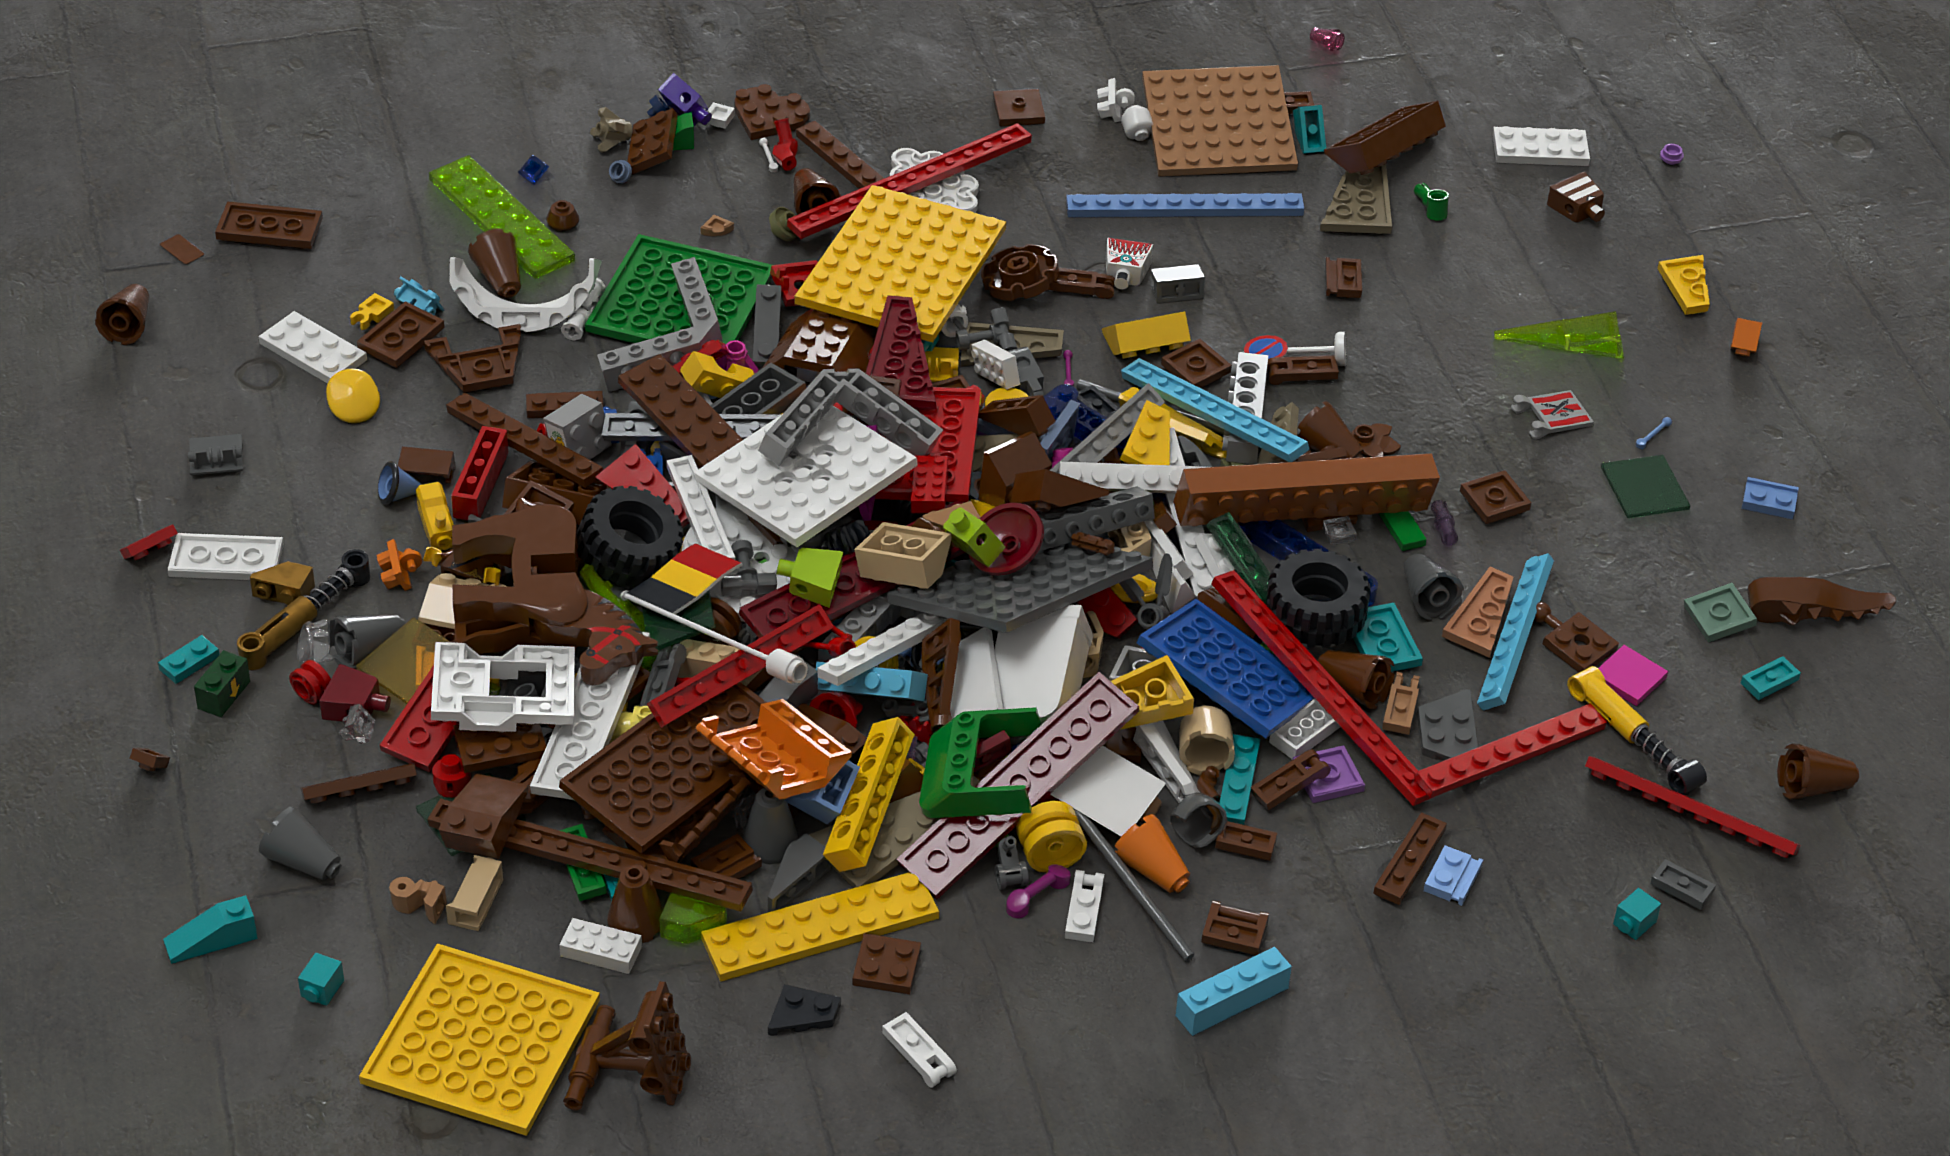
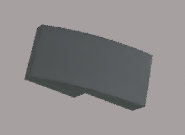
M1178 436V443L1185 466L1212 467L1205 454L1193 442L1184 436Z

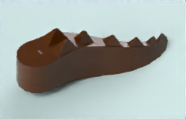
M1763 577L1752 581L1747 589L1749 607L1757 621L1764 623L1784 622L1796 625L1800 620L1809 618L1815 620L1818 617H1831L1839 622L1842 617L1852 616L1859 620L1864 614L1873 613L1877 615L1881 609L1890 610L1896 603V597L1891 593L1853 590L1819 578Z

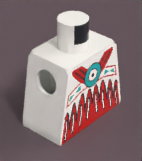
M1107 238L1106 274L1115 277V287L1126 289L1128 285L1138 286L1141 284L1151 265L1153 244Z

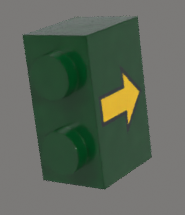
M225 650L221 652L194 685L197 709L218 717H222L251 682L247 658Z

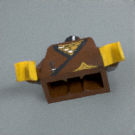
M435 547L426 548L423 561H430L435 567L441 566V574H452L455 578L463 580L470 578L478 579L481 583L495 584L497 586L506 581V571L503 565L485 558H472L464 563L454 564L453 549L443 553Z

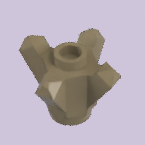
M607 107L600 108L598 116L601 117V120L596 124V127L591 129L590 134L594 138L599 137L601 139V143L597 146L598 150L603 153L619 142L630 140L632 125L630 122H626L625 119L619 118Z

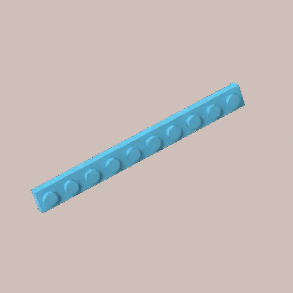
M1140 358L1121 370L1123 379L1141 388L1149 383L1161 398L1288 462H1293L1309 450L1308 441Z

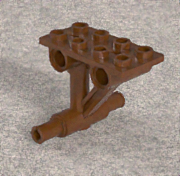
M660 981L656 991H649L644 995L636 1019L613 1033L609 1030L616 1016L615 1009L608 1005L598 1007L593 1024L586 1028L583 1040L577 1048L576 1058L568 1076L570 1086L563 1100L567 1108L571 1110L582 1108L587 1090L594 1086L600 1068L637 1071L638 1074L642 1075L640 1086L643 1090L650 1094L664 1095L667 1105H674L677 1095H680L683 1089L685 1071L690 1069L691 1055L687 1053L685 1047V1035L681 1033L679 1027V1015L675 1013L673 1007V995L669 993L667 983Z

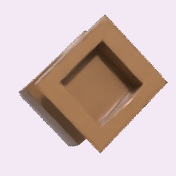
M399 877L390 883L389 889L392 905L397 911L410 914L424 904L428 920L436 924L447 904L445 887L438 884L436 880L425 882L422 879L414 883L408 877Z

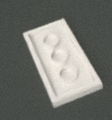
M178 533L168 566V576L250 580L252 573L280 563L284 545L283 537Z
M983 627L961 640L959 644L950 707L952 718L965 711L1003 709L992 630Z

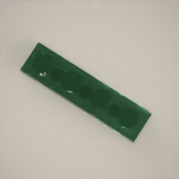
M1230 512L1211 520L1206 526L1240 577L1266 604L1270 572Z

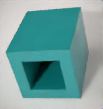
M1638 887L1617 906L1613 925L1637 940L1657 922L1661 903Z
M315 953L298 977L301 997H304L309 1002H317L327 1006L344 982L342 962Z

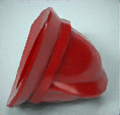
M845 692L821 693L809 705L850 723L854 728H856L858 722L856 717L863 709L861 703Z

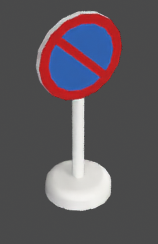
M1337 332L1335 334L1334 346L1288 347L1282 338L1264 335L1251 339L1244 347V353L1268 355V359L1285 357L1287 354L1335 352L1337 365L1346 366L1345 332Z

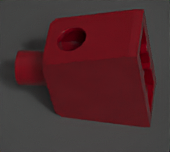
M339 664L319 700L321 716L323 720L363 724L368 721L373 710L387 712L391 704V697L380 694L379 680L375 676Z

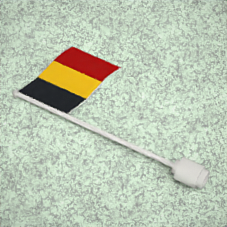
M695 543L673 557L649 579L632 590H625L621 593L623 601L630 600L766 660L767 673L790 684L800 683L807 675L808 666L801 657L782 649H775L772 653L766 655L675 615L698 600L723 577L743 566L739 561Z

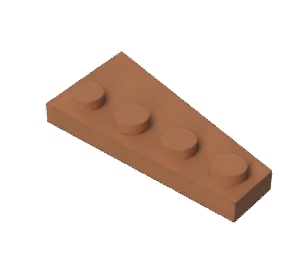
M1489 567L1444 627L1442 637L1490 658L1514 577Z

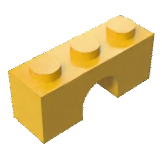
M696 351L691 353L680 369L684 379L696 391L722 398L755 374L752 369L734 363L725 371L716 363L712 356Z

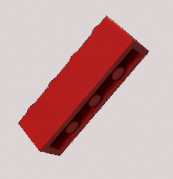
M487 426L481 427L451 495L453 518L468 520L470 514L481 518L509 453L507 430Z

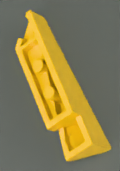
M1132 387L1121 393L1118 397L1120 407L1140 389ZM1164 403L1160 406L1170 411V428L1175 429L1177 439L1178 436H1184L1202 452L1219 459L1226 458L1227 451H1222L1223 437Z

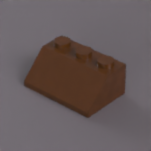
M1029 431L984 452L979 491L980 501L995 507L1010 503L1015 474L1042 469L1050 470L1052 468V463L1034 432Z

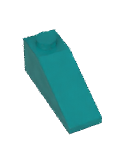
M247 896L217 903L165 937L163 941L171 964L258 939L254 915Z

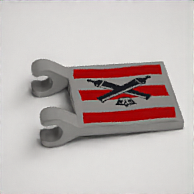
M1571 390L1533 397L1516 395L1513 398L1516 405H1511L1512 410L1516 414L1531 408L1539 418V420L1533 421L1532 427L1534 430L1529 432L1535 440L1549 433L1589 427L1594 424V421Z

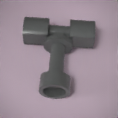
M995 308L991 310L990 318L992 325L989 326L987 331L968 334L966 329L956 331L958 349H970V343L982 340H991L992 344H998L1000 348L1006 351L1017 349L1014 335L1008 331L1009 319L1006 309Z
M748 540L734 542L731 548L735 559L741 562L743 566L740 567L737 574L726 575L721 579L722 596L741 595L742 590H756L757 595L768 594L776 590L777 577L775 573H757V570L751 567L750 559L754 555L752 543Z

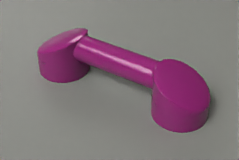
M1058 864L1050 865L1048 873L1025 889L1014 890L1008 896L1006 903L1007 914L1013 918L1025 917L1029 913L1030 899L1049 885L1055 889H1063L1070 884V871Z

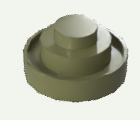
M778 207L770 213L769 217L772 233L784 241H793L798 236L787 227V219L796 215L785 207Z

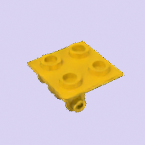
M934 347L932 351L925 352L931 382H938L958 376V348Z

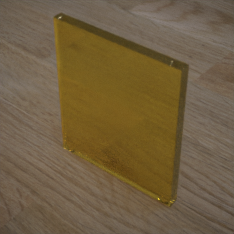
M413 617L356 665V668L361 672L375 676L379 680L380 686L407 704L434 665L435 642H451Z

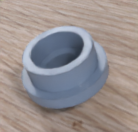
M619 160L611 164L609 175L614 182L623 184L631 177L632 167L627 161Z

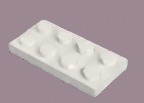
M1493 127L1492 135L1496 163L1589 166L1590 155L1585 130Z
M295 311L259 336V343L327 384L330 378L337 372L345 369H356L367 361L366 352Z

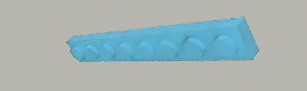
M1549 553L1531 557L1525 563L1477 701L1482 710L1506 703L1537 612V603L1541 600L1554 562Z

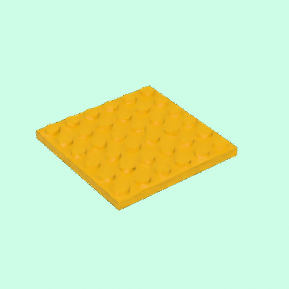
M437 943L360 1073V1084L527 1136L600 1001V993Z

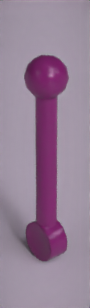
M1066 350L1063 353V357L1066 359V380L1064 381V388L1066 389L1074 387V381L1071 380V358L1073 354L1070 350Z

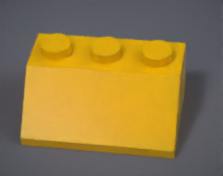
M1185 311L1114 324L1102 328V333L1113 355L1122 354L1123 359L1137 356L1136 351L1145 350L1146 354L1160 352V347L1168 345L1169 350L1183 347V342L1191 341Z

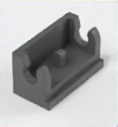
M1199 265L1151 269V277L1154 281V285L1151 288L1156 298V303L1204 298L1205 277Z

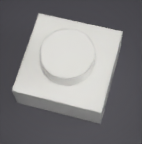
M713 102L707 110L712 114V118L707 124L725 129L735 116V108Z

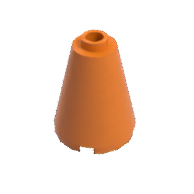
M1153 814L1147 815L1143 818L1146 823L1140 827L1135 823L1121 836L1115 845L1118 849L1115 852L1124 863L1167 892L1172 893L1176 891L1179 893L1189 884L1190 872L1160 820Z

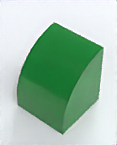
M692 112L677 117L673 150L694 149Z

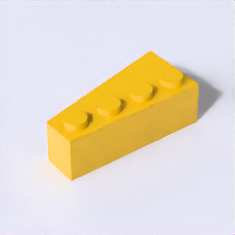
M1168 655L1111 681L1134 701L1140 710L1121 729L1193 714L1194 698Z

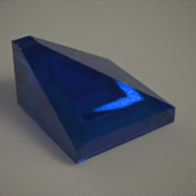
M532 154L518 173L535 185L549 166Z

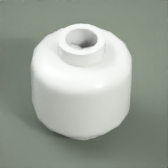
M1139 105L1131 106L1125 110L1121 117L1125 135L1129 139L1143 141L1151 134L1153 121L1147 108Z

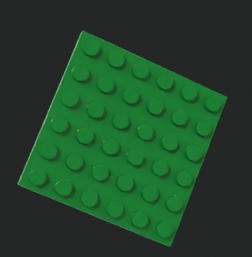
M638 234L585 323V331L623 341L639 343L693 327L690 324L687 310L684 308L682 296L679 294L671 264L695 257L719 322L723 343L726 345L730 341H739L755 311L757 284L769 285L772 280L770 274L772 264Z

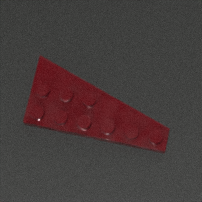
M887 295L866 374L900 379L902 382L900 399L911 407L936 409V399L929 376V368L921 341L912 297Z

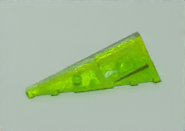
M1616 311L1494 331V337L1497 340L1618 359L1624 358Z

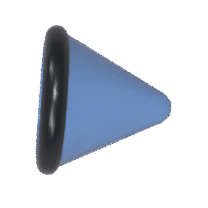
M389 461L384 465L379 476V500L382 504L388 505L391 502L416 494L417 487L422 484L399 468L395 462Z

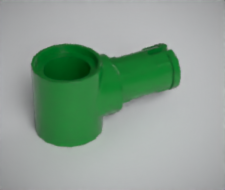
M1420 183L1417 184L1414 188V194L1422 200L1423 205L1427 208L1426 216L1431 220L1437 221L1446 219L1448 215L1449 194L1444 190H1431L1426 183H1422V185Z

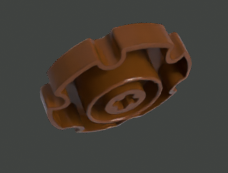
M1027 244L1019 248L1012 246L1003 249L991 256L992 261L985 263L981 269L984 289L989 290L992 297L1009 301L1019 297L1028 299L1048 290L1050 288L1049 283L1055 282L1059 276L1056 255H1051L1050 249L1044 246Z

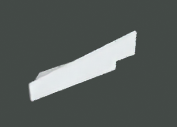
M1153 519L1144 521L1152 538L1150 557H1153L1152 569L1156 579L1164 554L1168 553L1172 557L1171 586L1169 594L1164 596L1170 613H1174L1196 597L1186 582V579L1194 573L1168 535L1157 527Z
M1158 721L1135 726L1137 729L1133 739L1134 742L1139 746L1141 752L1162 781L1166 783L1165 785L1178 803L1192 793H1200L1186 765L1180 760L1179 751L1164 722Z

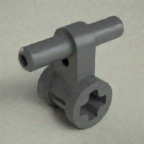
M1012 836L1002 839L997 847L1000 864L995 865L998 889L1003 890L1006 889V886L1020 884L1022 887L1028 886L1027 865L1024 860L1019 861L1016 839Z

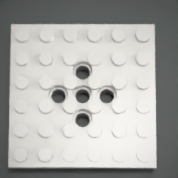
M832 406L780 466L760 453L758 449L765 433L782 415L695 471L694 475L697 482L795 547H799L915 468L918 464L917 458L835 406Z

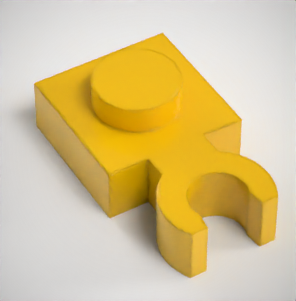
M374 293L358 306L359 311L351 314V325L360 322L361 330H366L372 320L379 323L393 312L394 303Z

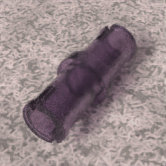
M1434 501L1431 505V510L1435 517L1434 526L1440 533L1442 543L1444 545L1446 543V546H1452L1458 541V535L1454 528V517L1449 513L1446 501Z

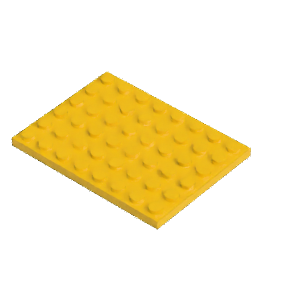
M872 185L796 293L795 304L879 327L887 295L912 297L921 340L933 343L1006 230V221Z

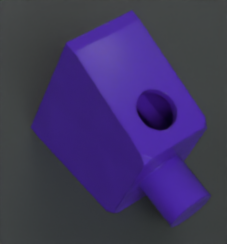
M675 73L658 89L670 109L673 108L679 116L692 112L693 126L698 122L706 125L711 120L712 114L707 111L708 107L702 97Z

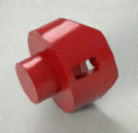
M454 754L445 755L432 768L434 786L443 797H457L471 780V772L464 773L461 759ZM448 783H452V784H453V787L450 786V787L448 788Z

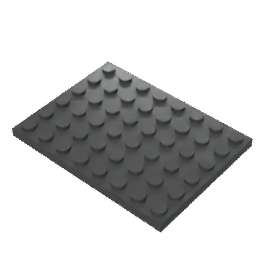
M1070 542L1038 551L1036 556L1020 570L1000 576L989 575L980 571L971 559L959 560L953 566L944 568L942 576L928 589H920L904 584L899 585L898 589L887 593L888 603L1008 633L1153 568V557L1141 555V552L1121 551L1119 547H1114L1115 552L1106 556L1082 548H1076Z

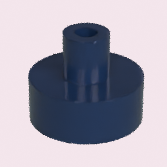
M656 94L649 100L652 108L647 113L652 117L658 112L667 111L670 108Z

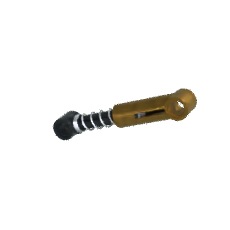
M353 549L344 553L341 559L342 564L336 570L335 575H330L327 578V582H321L319 588L312 589L309 596H299L255 632L245 633L238 638V654L241 657L247 658L249 670H258L264 667L267 663V656L316 618L317 609L321 610V606L325 602L330 603V598L334 595L339 596L341 589H347L348 586L359 587L369 582L371 577L369 558L365 551Z

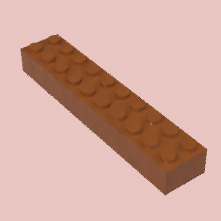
M1432 453L1183 469L1173 503L1180 526L1222 525L1225 523H1248L1252 521L1283 519L1297 520L1300 518H1323L1328 516L1344 517L1348 515H1371L1374 513H1397L1403 511L1419 512L1428 509L1440 476Z

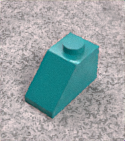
M1322 105L1303 106L1293 110L1295 134L1303 154L1324 152L1326 140Z

